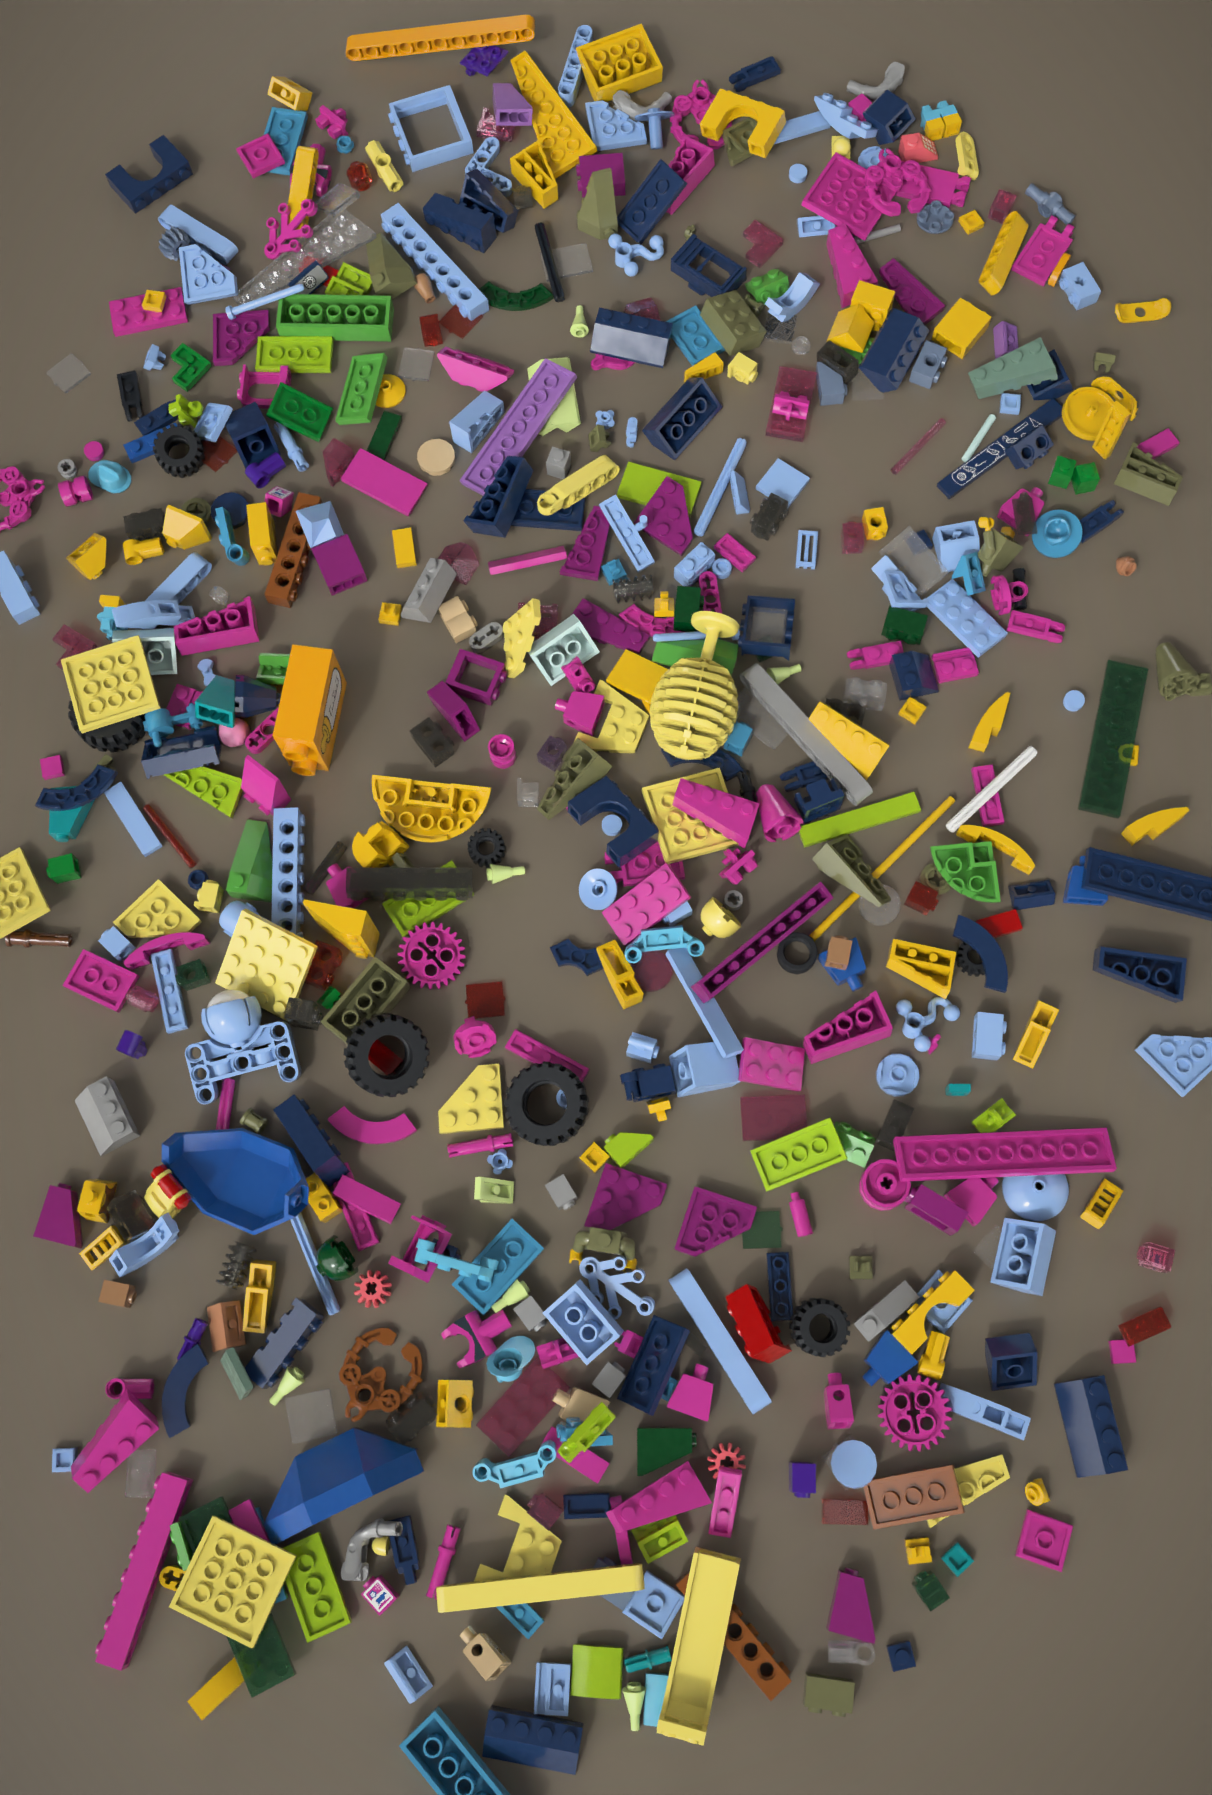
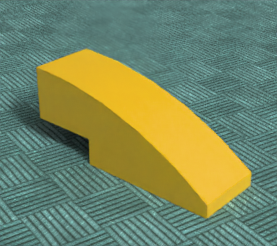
M1006 692L989 707L981 718L968 748L984 752L990 735L997 737L1011 693Z
M1179 807L1148 814L1127 826L1121 835L1131 846L1146 835L1154 840L1182 819L1190 810L1188 807Z
M616 940L598 946L596 950L622 1008L626 1009L642 1002L644 993L635 980V972L626 960Z
M1037 1000L1013 1060L1033 1069L1058 1014V1008Z
M255 1259L250 1263L249 1285L246 1287L242 1331L266 1332L277 1261Z
M246 1646L187 1702L201 1720L205 1719L263 1663L251 1648Z

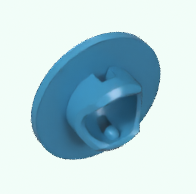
M1066 510L1046 512L1037 519L1032 529V541L1035 548L1041 554L1050 558H1061L1071 554L1079 546L1082 539V526L1079 519Z

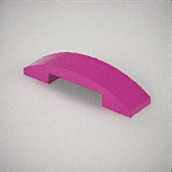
M182 932L168 934L140 946L124 960V965L128 969L133 970L151 964L149 956L152 953L172 949L184 944L190 950L209 945L210 941L205 935L199 933Z

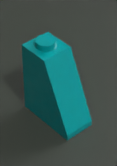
M216 675L195 701L196 718L234 728L235 680Z
M77 786L56 787V788H50V789H56V790L66 789V788L71 789V788H74V787H77ZM95 800L72 810L49 811V835L58 842H68L69 839H76Z

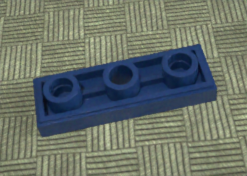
M789 1252L766 1253L771 1321L793 1320L790 1319L793 1314ZM778 1282H781L784 1285L783 1290H778L776 1288V1284Z

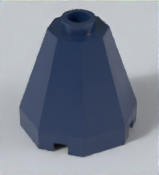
M236 675L235 718L244 719L276 709V704L279 705L280 693L276 692V687L245 675Z

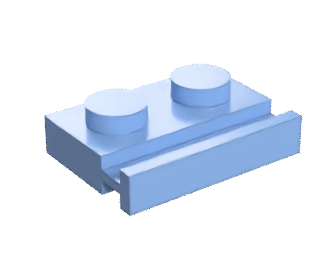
M536 1663L534 1714L568 1716L571 1663Z

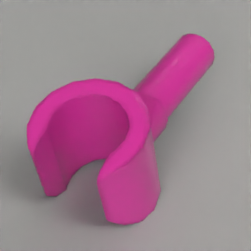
M939 1034L933 1039L929 1037L931 1047L928 1050V1054H931L938 1047L937 1041L941 1038Z

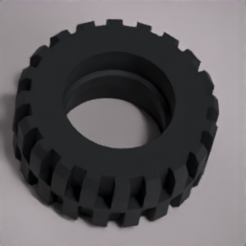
M69 701L68 708L71 711L68 712V717L71 720V725L83 741L93 749L97 748L101 752H106L108 749L110 753L117 752V749L123 751L128 749L130 744L134 746L138 743L137 739L139 737L143 738L146 734L143 725L145 714L82 734L79 730L72 701Z
M391 1013L374 1014L369 1019L364 1018L361 1020V1024L351 1030L353 1034L351 1037H347L346 1043L348 1045L347 1048H344L343 1055L346 1056L344 1064L349 1070L348 1074L351 1079L362 1089L380 1097H396L399 1093L401 1095L408 1093L407 1089L410 1087L414 1089L418 1085L416 1081L419 1078L423 1079L425 1073H423L424 1067L428 1068L430 1062L427 1061L430 1049L426 1047L428 1041L422 1035V1030L409 1019ZM393 1035L403 1042L405 1049L404 1060L393 1073L388 1075L378 1074L369 1065V1050L372 1044L381 1036Z
M534 1063L527 1069L523 1068L519 1071L520 1074L517 1077H513L510 1088L507 1087L506 1090L507 1099H504V1106L507 1111L505 1112L506 1118L510 1121L509 1125L521 1138L537 1145L555 1146L569 1141V1138L575 1136L580 1127L584 1126L586 1122L584 1121L585 1117L588 1115L589 1098L584 1084L575 1073L557 1063ZM542 1084L556 1085L566 1096V1111L562 1118L553 1124L544 1125L537 1123L531 1118L527 1109L530 1093Z

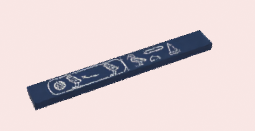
M1052 398L939 481L937 487L948 499H951L1008 457L1004 449L1027 432L1041 425L1046 429L1061 418L1062 406Z

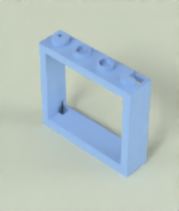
M450 85L389 103V121L395 125L393 126L394 134L400 138L398 140L401 152L405 151V154H403L406 165H410L412 172L474 153L472 139ZM447 104L461 141L413 155L399 119Z

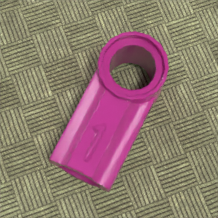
M114 1378L106 1384L105 1391L111 1399H121L126 1388L137 1399H152L155 1386L154 1379ZM117 1383H121L123 1387L119 1395H116L114 1392V1387Z

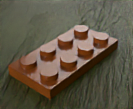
M953 1464L876 1478L863 1487L873 1530L965 1513Z

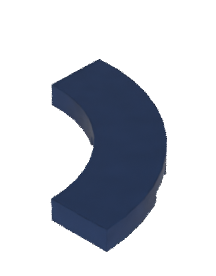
M663 748L661 749L670 767L683 763H699L712 769L720 768L726 782L737 777V773L740 771L743 773L744 770L730 754L720 749L710 757L703 758L702 760L679 759L664 751Z
M97 764L91 775L77 787L59 790L43 788L35 806L49 811H66L84 806L103 794L115 780L118 772Z
M958 915L953 937L963 940L980 955L985 971L984 987L1005 993L1008 985V970L1000 946L993 936L981 925L967 917Z
M199 1343L178 1360L164 1386L162 1417L169 1438L191 1426L186 1412L187 1390L195 1375L210 1363Z

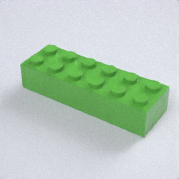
M293 294L279 299L276 328L279 336H332L333 341L391 342L394 307L391 296Z

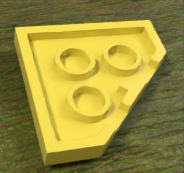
M532 598L503 624L504 651L506 654L505 669L508 678H515L524 671L526 663L523 660L526 652L531 650L535 638L532 635L535 625L539 626L541 620L540 600Z
M158 879L113 923L128 938H147L192 932L202 921Z
M500 1064L478 1065L438 1111L440 1134L504 1128Z

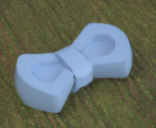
M210 659L201 660L197 666L202 671L205 686H208L216 676L212 670L214 662Z

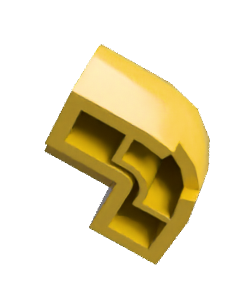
M383 821L372 825L366 835L358 832L352 844L353 855L364 869L376 873L379 872V868L387 864L392 866L395 862L391 857L397 852L404 854L410 847L395 830Z

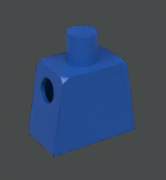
M1085 856L1079 857V866H1072L1068 872L1063 903L1103 906L1108 901V895L1081 888Z
M856 937L850 939L852 946L846 970L825 966L827 951L820 953L818 957L819 962L838 986L848 982L852 992L864 986L859 976L863 975L866 971L865 962Z
M886 1330L865 1357L864 1361L870 1369L862 1378L871 1387L880 1378L886 1384H889L915 1366L918 1361Z

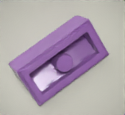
M1001 321L993 328L995 359L1018 348L1017 326Z

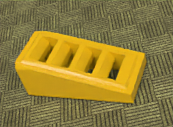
M716 352L709 355L684 372V383L688 378L702 377L707 379L723 373V361Z
M1104 1178L1080 1217L1095 1228L1100 1229L1121 1197L1123 1190ZM1103 1189H1106L1115 1196L1111 1197L1110 1195L1105 1193ZM1099 1196L1108 1201L1110 1204H1107L1106 1202L1101 1200ZM1094 1204H1096V1205H1098L1099 1207H1101L1102 1209H1104L1105 1212H1103L1102 1210H1100L1099 1208H1097L1096 1206H1094Z
M111 1225L79 1254L89 1268L95 1270L109 1259L116 1249L129 1243L130 1239L120 1225ZM106 1239L108 1240V1242H109L110 1245L112 1246L111 1248H110V1247L108 1246V1244L105 1242ZM98 1245H100L102 1250L105 1252L104 1254H102L100 1249L97 1247ZM90 1251H93L95 1253L98 1260L94 1259Z

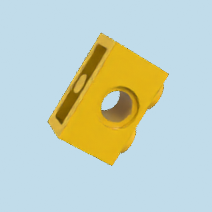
M272 76L268 95L295 111H308L312 92L286 77Z
M316 1173L306 1178L309 1186L308 1202L320 1221L327 1223L343 1212L329 1187Z
M438 1380L436 1427L471 1428V1421L473 1419V1380ZM456 1399L458 1400L457 1408L455 1407Z

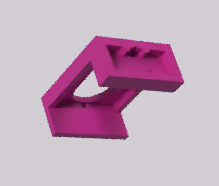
M243 364V370L239 373L241 385L237 389V398L241 401L242 406L244 407L256 401L259 408L269 409L273 399L252 398L248 394L249 388L254 384H278L279 386L280 382L291 387L292 376L289 367L280 365V372H249L246 364Z
M412 1215L411 1218L419 1222L420 1225L403 1259L391 1256L388 1264L428 1283L437 1264L428 1261L424 1271L414 1266L418 1250L416 1247L418 1238L427 1240L432 1232L437 1231L439 1240L433 1252L443 1254L452 1234L445 1231V1225L424 1215L421 1218Z

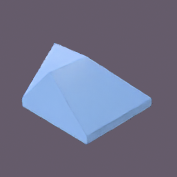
M331 501L296 511L310 548L344 535Z

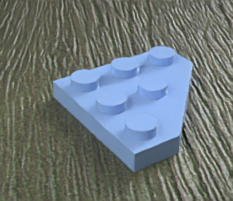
M603 100L585 103L590 136L597 147V151L647 144L643 123L631 120L629 115L619 109L614 110Z
M196 244L179 247L185 304L191 305L238 295L237 277Z
M1152 1034L1135 1049L1181 1097H1184L1212 1070V1038L1210 1037L1193 1038L1191 1036H1161Z

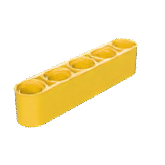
M297 147L288 206L291 208L289 223L301 210L302 201L305 199L312 200L319 158L317 148ZM306 215L295 230L301 229L303 225H308L309 216Z
M1017 211L1011 212L1005 218L979 278V283L991 296L997 294L1002 289L1029 226Z

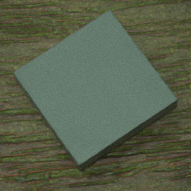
M231 1347L224 1352L220 1361L239 1399L242 1400L248 1397L253 1389V1384L236 1350Z

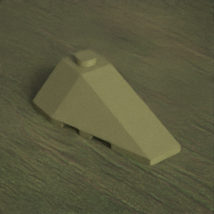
M381 232L366 241L370 278L377 295L391 296V299H394L417 284L411 266Z
M847 834L827 842L812 858L821 871L879 908L891 901L880 880L872 876L871 871L873 869L870 864H865L861 858L864 854Z

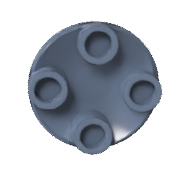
M937 200L932 201L931 204L926 205L923 210L917 213L918 226L925 232L932 234L947 231L954 221V213Z

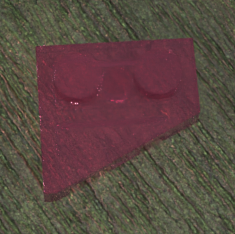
M484 107L476 135L481 138L495 137L498 140L512 142L516 129L515 126H496L495 116L489 113L488 108Z

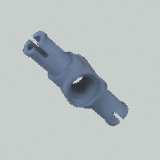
M1033 183L1026 189L1025 194L1037 202L1038 211L1042 216L1046 218L1050 216L1057 217L1066 225L1071 224L1076 216L1063 207L1062 198L1058 193L1043 192Z

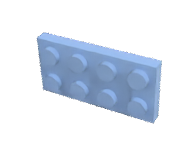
M954 579L926 598L928 601L926 607L969 647L978 658L1008 634L970 595L967 596V592Z

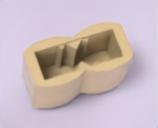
M458 596L442 603L438 608V612L455 643L476 633L475 627L478 626L474 616L468 615L467 611H469L466 602L464 600L460 601Z

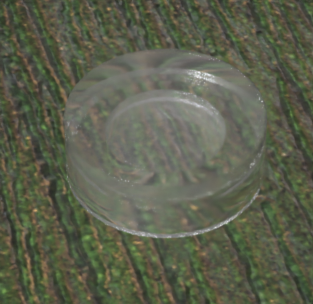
M214 586L209 592L210 597L219 604L225 605L230 599L229 594L221 587Z

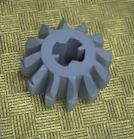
M172 226L170 230L166 229L165 234H161L162 239L159 240L160 245L158 248L166 258L177 261L180 258L179 247L189 246L190 239L182 229Z

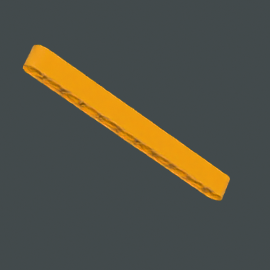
M518 15L351 35L347 38L346 57L351 61H361L531 41L535 34V19L531 15Z

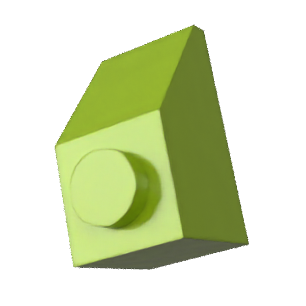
M621 1132L617 1136L612 1134L606 1139L604 1150L620 1168H623L654 1141V1137L651 1134Z

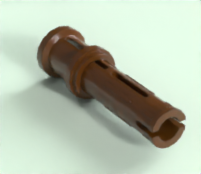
M26 929L25 931H13L6 935L5 943L7 947H12V945H23L25 948H29L32 945L71 947L72 936L71 934L35 933L30 929Z

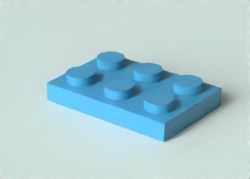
M696 305L666 321L673 323L672 339L692 366L715 352L719 355L725 351L700 316L701 312Z

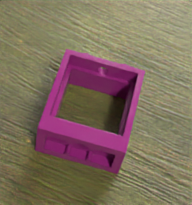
M460 649L445 683L457 695L492 706L493 701L499 697V687L501 683L505 682L507 672L505 664ZM468 662L496 671L487 692L459 683Z
M922 1184L917 1188L913 1187L912 1190L910 1189L909 1195L904 1200L907 1202L904 1207L905 1209L949 1236L959 1231L969 1213Z

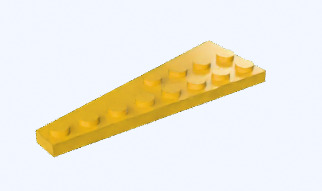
M523 51L511 59V63L522 95L533 108L532 124L537 139L541 143L543 153L546 155L548 165L556 179L576 166V164H579V156L596 153L597 147L528 53Z

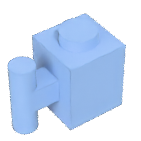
M632 1032L628 1041L629 1045L626 1056L651 1064L652 1058H657L660 1049L659 1046H656L657 1039Z

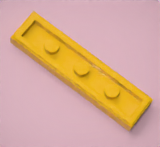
M1118 400L1111 404L1092 446L1105 460L1111 456L1131 414Z

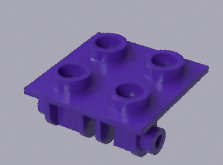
M496 45L474 47L461 60L460 64L466 67L465 72L468 76L475 75L476 72L488 76L509 52Z

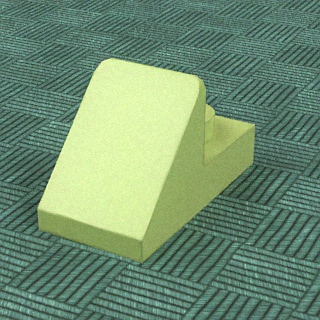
M475 1177V1200H480L481 1203H513L514 1181Z

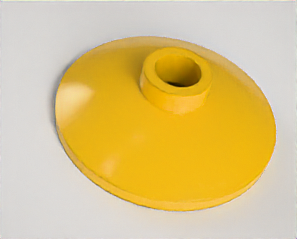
M392 374L383 375L376 406L391 408L398 405L404 399L406 388L404 382L399 377Z

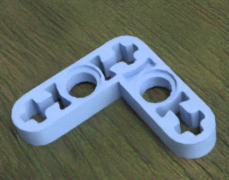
M488 137L466 166L465 175L470 171L478 169L486 178H492L493 181L491 183L505 197H508L513 192L511 180L488 169L500 152L499 140L495 137ZM484 157L487 158V161L479 162L478 159Z

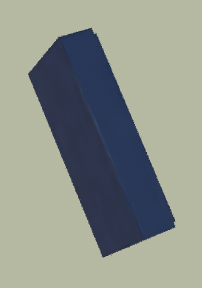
M609 1493L563 1495L564 1519L608 1518L606 1512L610 1510Z

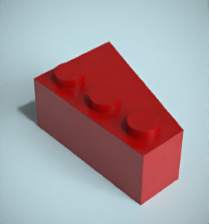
M746 1284L725 1296L728 1303L726 1305L727 1310L737 1323L735 1328L738 1334L743 1337L745 1351L750 1357L770 1364L792 1351L789 1344L784 1346L778 1336L781 1330L778 1325L773 1327L768 1316L770 1311L756 1287Z

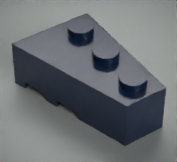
M478 169L466 173L459 204L463 202L470 209L479 208L482 210L481 213L484 214L488 212L493 213L495 229L502 233L513 229L519 210Z

